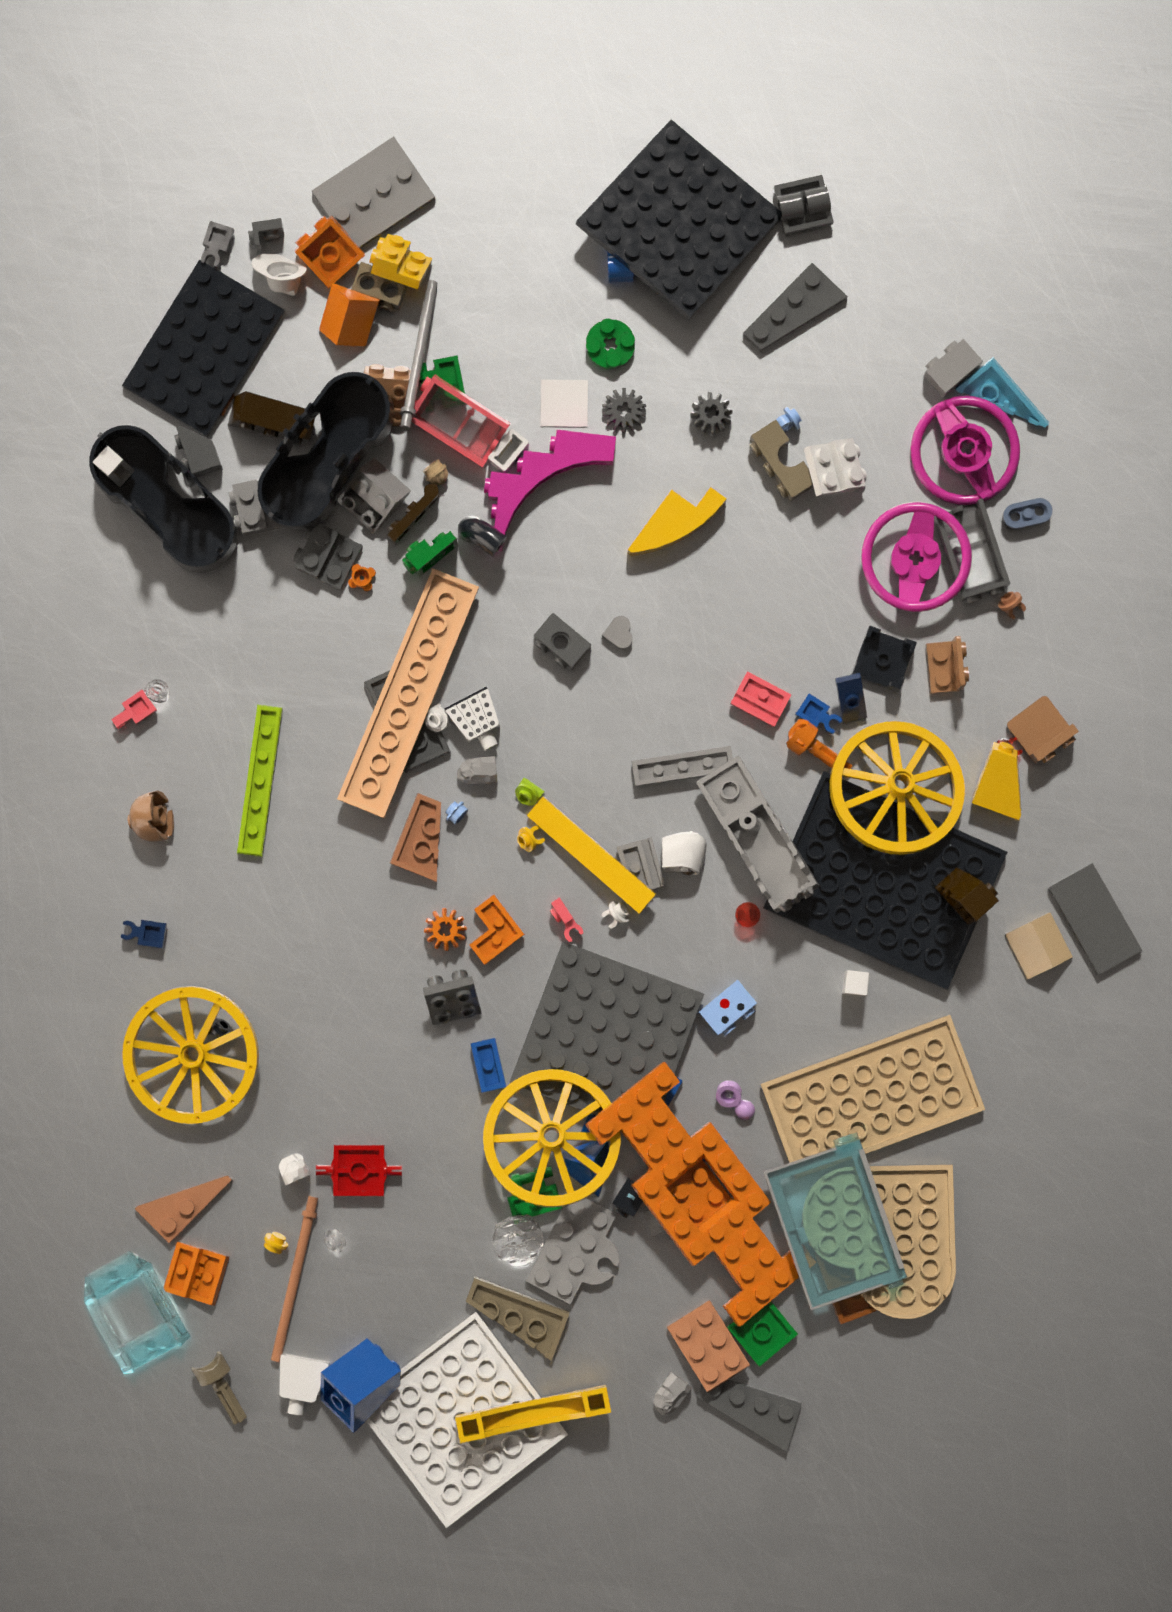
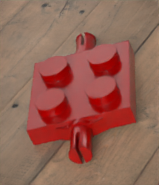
M334 1145V1158L331 1165H316V1170H326L316 1171V1176L331 1175L333 1196H384V1183L387 1176H402V1171H392L402 1170V1165L387 1166L385 1145Z

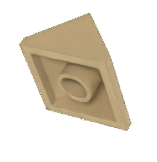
M1050 912L1005 934L1027 979L1073 957Z

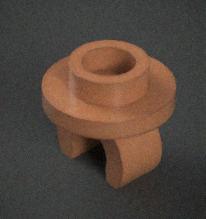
M1011 591L1005 593L998 605L1012 619L1016 618L1013 614V609L1016 606L1023 612L1026 610V606L1021 602L1022 596L1019 592Z

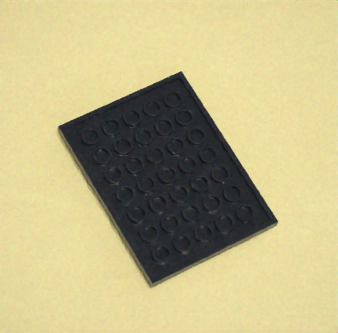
M823 771L793 838V843L820 887L813 891L814 894L811 897L803 898L797 904L794 903L792 908L786 912L781 910L776 913L768 900H766L763 909L948 990L978 920L968 925L936 890L935 886L955 868L963 870L984 884L989 883L993 886L1008 852L955 828H952L938 843L920 852L899 855L874 850L854 838L840 822L830 796L831 774ZM842 779V794L845 802L870 792ZM880 796L848 810L855 821L866 830L886 798ZM896 802L892 803L872 835L884 840L898 842ZM906 807V841H915L930 835V832L916 812ZM931 818L937 828L943 824Z

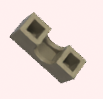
M777 420L751 435L749 446L756 457L761 456L765 462L763 465L764 470L770 478L775 477L779 483L776 487L783 498L788 497L790 501H793L813 488L809 468L804 461L793 467L785 466L780 462L778 452L787 446L790 440Z

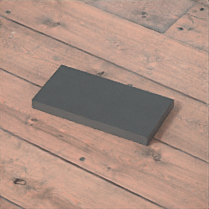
M390 670L364 682L374 706L377 704ZM424 721L404 769L405 773L451 753L441 731L435 732L430 730Z
M1093 863L1048 888L1097 975L1106 972L1143 951Z

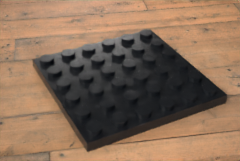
M671 119L577 219L576 225L690 320L781 220L782 212Z

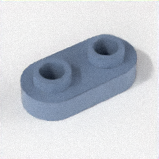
M1044 498L1014 503L1004 510L1002 520L1006 527L1013 530L1043 524L1052 516V505ZM1036 508H1041L1043 510L1042 516H1037L1035 514ZM1016 513L1019 516V520L1016 522L1012 521L1010 515Z

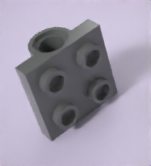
M822 175L774 185L778 209L782 212L781 221L785 235L833 225L830 197Z

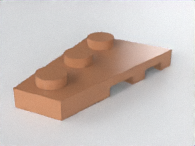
M419 793L416 794L390 864L437 882L441 802Z

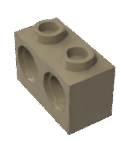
M361 262L351 290L379 299L378 307L390 312L393 309L400 310L408 286L371 274L373 265ZM364 280H372L374 286L369 290L363 289L361 284ZM393 287L398 290V293L395 297L389 298L384 295L386 289Z

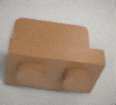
M380 364L365 366L364 373L379 381L389 393L395 411L393 426H400L402 420L400 411L405 404L411 370L405 366H397L395 368H384Z
M1046 696L1039 698L1007 723V728L1035 764L1040 760L1045 764L1056 755L1054 752L1056 748L1062 745L1065 749L1076 740L1074 735L1079 732L1074 724L1068 725Z

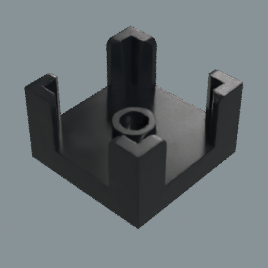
M869 626L851 674L860 673L861 679L899 692L917 642L907 638L901 640L881 633L879 628Z

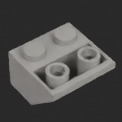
M374 457L357 471L337 501L368 530L375 534L402 505L411 490Z

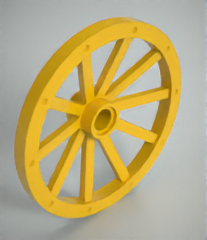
M890 721L877 723L862 729L842 747L831 770L830 796L836 815L845 829L854 838L874 850L902 855L926 850L948 834L962 811L965 785L958 760L950 748L938 736L912 723ZM888 734L894 770L864 741L875 736ZM897 734L907 735L922 741L905 769L902 768ZM928 746L940 756L946 765L916 775L912 774ZM858 747L886 776L844 768V765L852 751ZM950 774L953 797L949 798L918 786L915 783ZM842 776L884 784L885 786L845 802L842 794ZM895 780H901L905 784V789L898 788ZM913 793L951 807L945 821L939 828L933 823ZM888 794V797L866 830L855 821L848 810ZM905 798L928 829L930 835L919 840L906 841ZM895 799L897 800L898 842L884 840L872 835Z
M179 987L153 997L135 1014L124 1037L122 1051L123 1067L132 1091L149 1110L173 1122L197 1124L225 1115L245 1098L257 1074L259 1047L250 1020L231 999L217 991L203 987ZM188 997L205 999L214 1003L197 1039L195 1038ZM179 998L187 1040L155 1009L170 1000ZM223 1008L232 1016L240 1028L204 1044L220 1009ZM149 1016L180 1047L136 1039L142 1024ZM243 1035L247 1049V1062L211 1054L208 1051ZM190 1047L198 1051L199 1056L197 1060H192L189 1057L188 1050ZM135 1048L175 1054L178 1057L138 1075L135 1064ZM206 1061L245 1070L243 1079L234 1094L230 1092ZM182 1064L163 1099L159 1102L147 1091L142 1082ZM199 1067L227 1100L220 1106L203 1112ZM189 1069H191L193 1113L177 1111L167 1107Z
M555 1069L540 1070L514 1080L496 1097L489 1109L484 1125L483 1144L485 1156L497 1181L518 1199L542 1207L571 1205L595 1193L609 1178L617 1163L621 1145V1133L619 1131L608 1140L610 1141V1148L606 1161L601 1168L566 1142V1140L597 1141L590 1132L566 1131L600 1107L604 1110L611 1104L610 1100L593 1082L569 1071ZM546 1081L565 1082L553 1121H550L537 1083ZM573 1085L586 1091L596 1100L560 1124ZM530 1086L543 1124H540L508 1103L509 1099L520 1090ZM502 1109L537 1131L535 1133L494 1135L495 1125ZM554 1130L559 1134V1138L555 1142H548L544 1138L546 1132ZM538 1141L502 1169L496 1157L494 1143ZM543 1148L536 1177L530 1192L518 1186L508 1176ZM561 1148L597 1174L588 1184L576 1191L573 1189L560 1150ZM551 1152L554 1154L567 1194L557 1196L539 1195Z

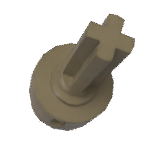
M220 1351L216 1353V1356L208 1365L201 1368H191L200 1386L212 1384L215 1393L234 1425L247 1418L224 1378L230 1371V1367Z

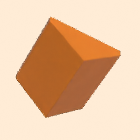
M333 283L319 330L336 345L366 346L380 300Z

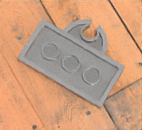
M588 1198L564 1206L526 1282L571 1304L582 1282L594 1285L602 1284L609 1280L613 1274L600 1271L598 1261L601 1258H609L613 1265L618 1266L619 1264L618 1250L614 1243L606 1237L617 1213Z

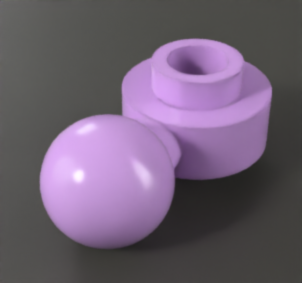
M734 1081L720 1083L716 1091L718 1103L724 1107H735V1114L741 1120L751 1119L755 1113V1107L752 1102L741 1100L742 1089L739 1084ZM726 1090H731L733 1093H727Z

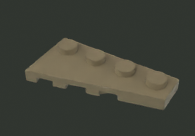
M476 1276L466 1299V1302L501 1324L507 1331L512 1334L514 1333L524 1340L526 1344L533 1349H537L552 1361L570 1312Z

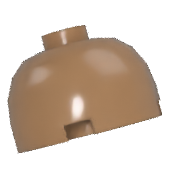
M159 790L148 792L136 798L131 805L127 818L128 825L135 834L149 842L167 840L168 836H172L174 830L172 810L167 812L165 803H169L168 798Z

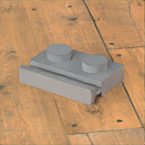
M652 837L616 847L621 864L651 890L665 886Z

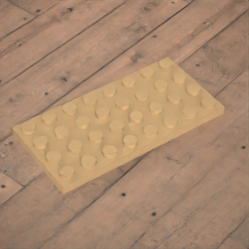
M950 1015L760 1084L789 1163L858 1139L866 1154L985 1110ZM848 1156L795 1174L794 1177L795 1179L850 1160L852 1157Z

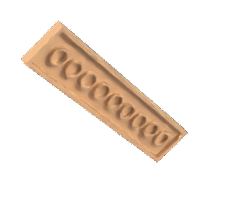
M432 568L337 800L385 818L475 600L479 586Z

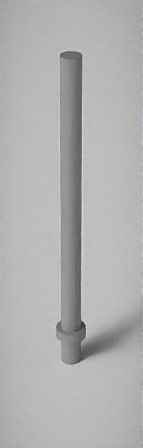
M429 280L427 284L405 404L400 411L402 415L400 428L403 430H410L412 418L415 417L416 413L414 405L438 284L434 280Z

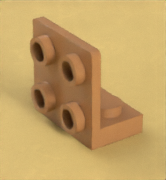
M955 636L952 641L926 643L930 694L961 691L965 687L966 682H969L968 667L963 665L964 657L967 656L966 643L961 642V636Z

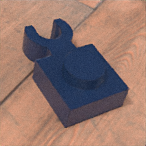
M141 920V925L138 927L131 921H123V925L130 926L132 932L129 935L121 934L122 939L132 940L138 937L137 945L164 948L167 923Z

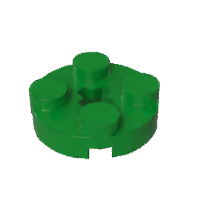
M610 318L596 323L589 330L586 337V350L589 359L599 368L607 370L625 366L631 360L635 351V337L631 329L625 323ZM606 339H615L617 348H610L609 351L606 350V343L604 341Z

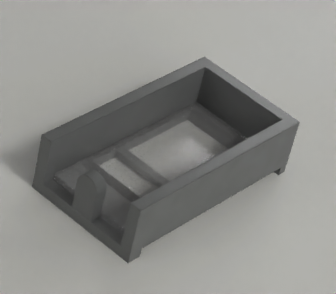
M983 498L977 500L976 504L965 507L961 505L953 508L949 513L963 526L972 550L970 573L966 583L958 593L960 602L967 600V603L970 604L981 600V595L991 593V596H996L1006 592L1005 588L1011 583ZM934 516V523L936 524L955 582L962 563L961 546L951 527L940 518Z

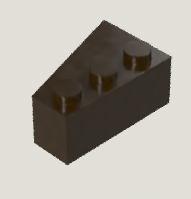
M245 391L234 397L228 425L250 432L263 433L264 436L270 438H284L286 436L283 433L284 429L290 430L296 422L293 418L295 414L300 416L305 412V408ZM315 419L309 423L311 427L308 430L304 429L298 437L300 442L298 444L294 443L295 445H301L310 441Z
M955 868L935 886L936 890L968 925L979 920L999 902L996 897L998 892L991 884H984L979 879L959 868Z

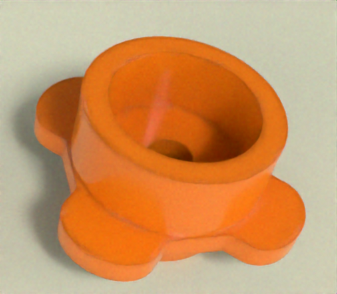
M359 564L353 565L351 569L352 578L348 581L351 588H363L366 592L370 591L373 587L371 584L372 578L376 575L375 569L372 567H361ZM363 575L364 580H360V576Z

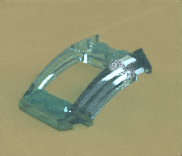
M128 1251L85 1275L84 1302L105 1343L124 1374L135 1372L136 1368L177 1345L181 1347L191 1337L163 1288L151 1262ZM141 1276L165 1322L122 1345L98 1299Z

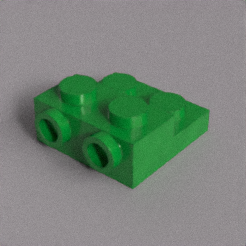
M451 531L447 534L442 532L432 540V546L424 539L421 542L418 540L413 542L406 549L408 553L402 559V562L411 575L416 573L421 577L458 546L457 538Z

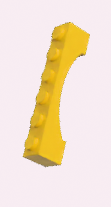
M602 1385L456 1415L455 1420L460 1443L524 1428L611 1413L607 1386Z

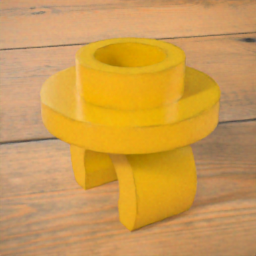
M533 826L530 829L524 827L519 830L517 841L519 846L525 851H534L536 846L545 841L544 838L537 840L533 835L535 831L540 829L539 826Z

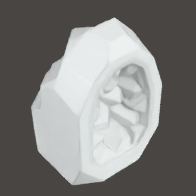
M293 1154L282 1159L279 1165L285 1185L310 1175L304 1157L299 1154Z

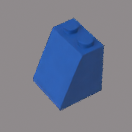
M366 1338L321 1372L320 1400L354 1433L398 1388L401 1379V1369L394 1360L390 1361L384 1355L379 1345L373 1344Z

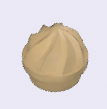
M439 459L423 470V473L426 475V481L435 485L444 484L448 478L445 463L442 464Z

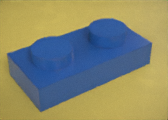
M492 1038L470 1043L481 1092L505 1088L506 1083L496 1039Z

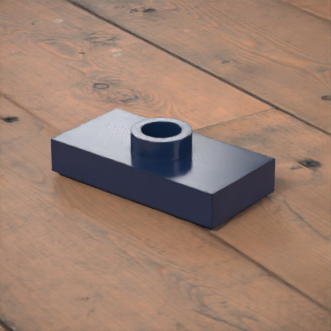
M860 673L835 678L843 724L866 719L867 711Z

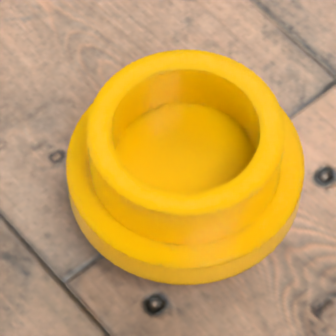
M278 1232L265 1235L264 1247L269 1251L282 1254L283 1250L288 1248L284 1235Z

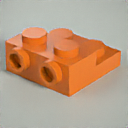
M332 215L328 219L323 216L315 223L314 227L316 230L310 236L305 233L295 242L298 245L295 248V253L328 289L365 256V253L348 236L346 230Z

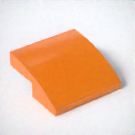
M177 1242L163 1291L215 1306L229 1256Z

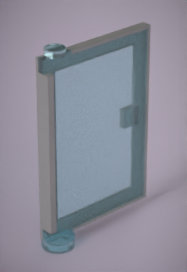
M857 1132L833 1140L835 1148L763 1172L810 1310L887 1284L889 1289L903 1285L902 1279L907 1278Z

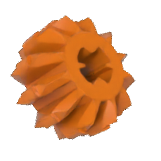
M442 908L443 917H439L438 913L434 911L432 914L437 920L434 922L429 918L426 919V922L433 925V928H425L424 932L434 934L428 937L427 941L430 943L436 938L438 939L434 946L435 949H439L441 943L444 942V950L449 951L448 942H452L453 946L457 948L459 945L454 939L457 937L462 941L465 940V937L458 934V931H466L467 927L457 925L463 922V916L455 921L453 920L457 913L456 910H452L450 916L447 917V909ZM442 923L452 925L449 936H446L444 933L443 936L439 934Z

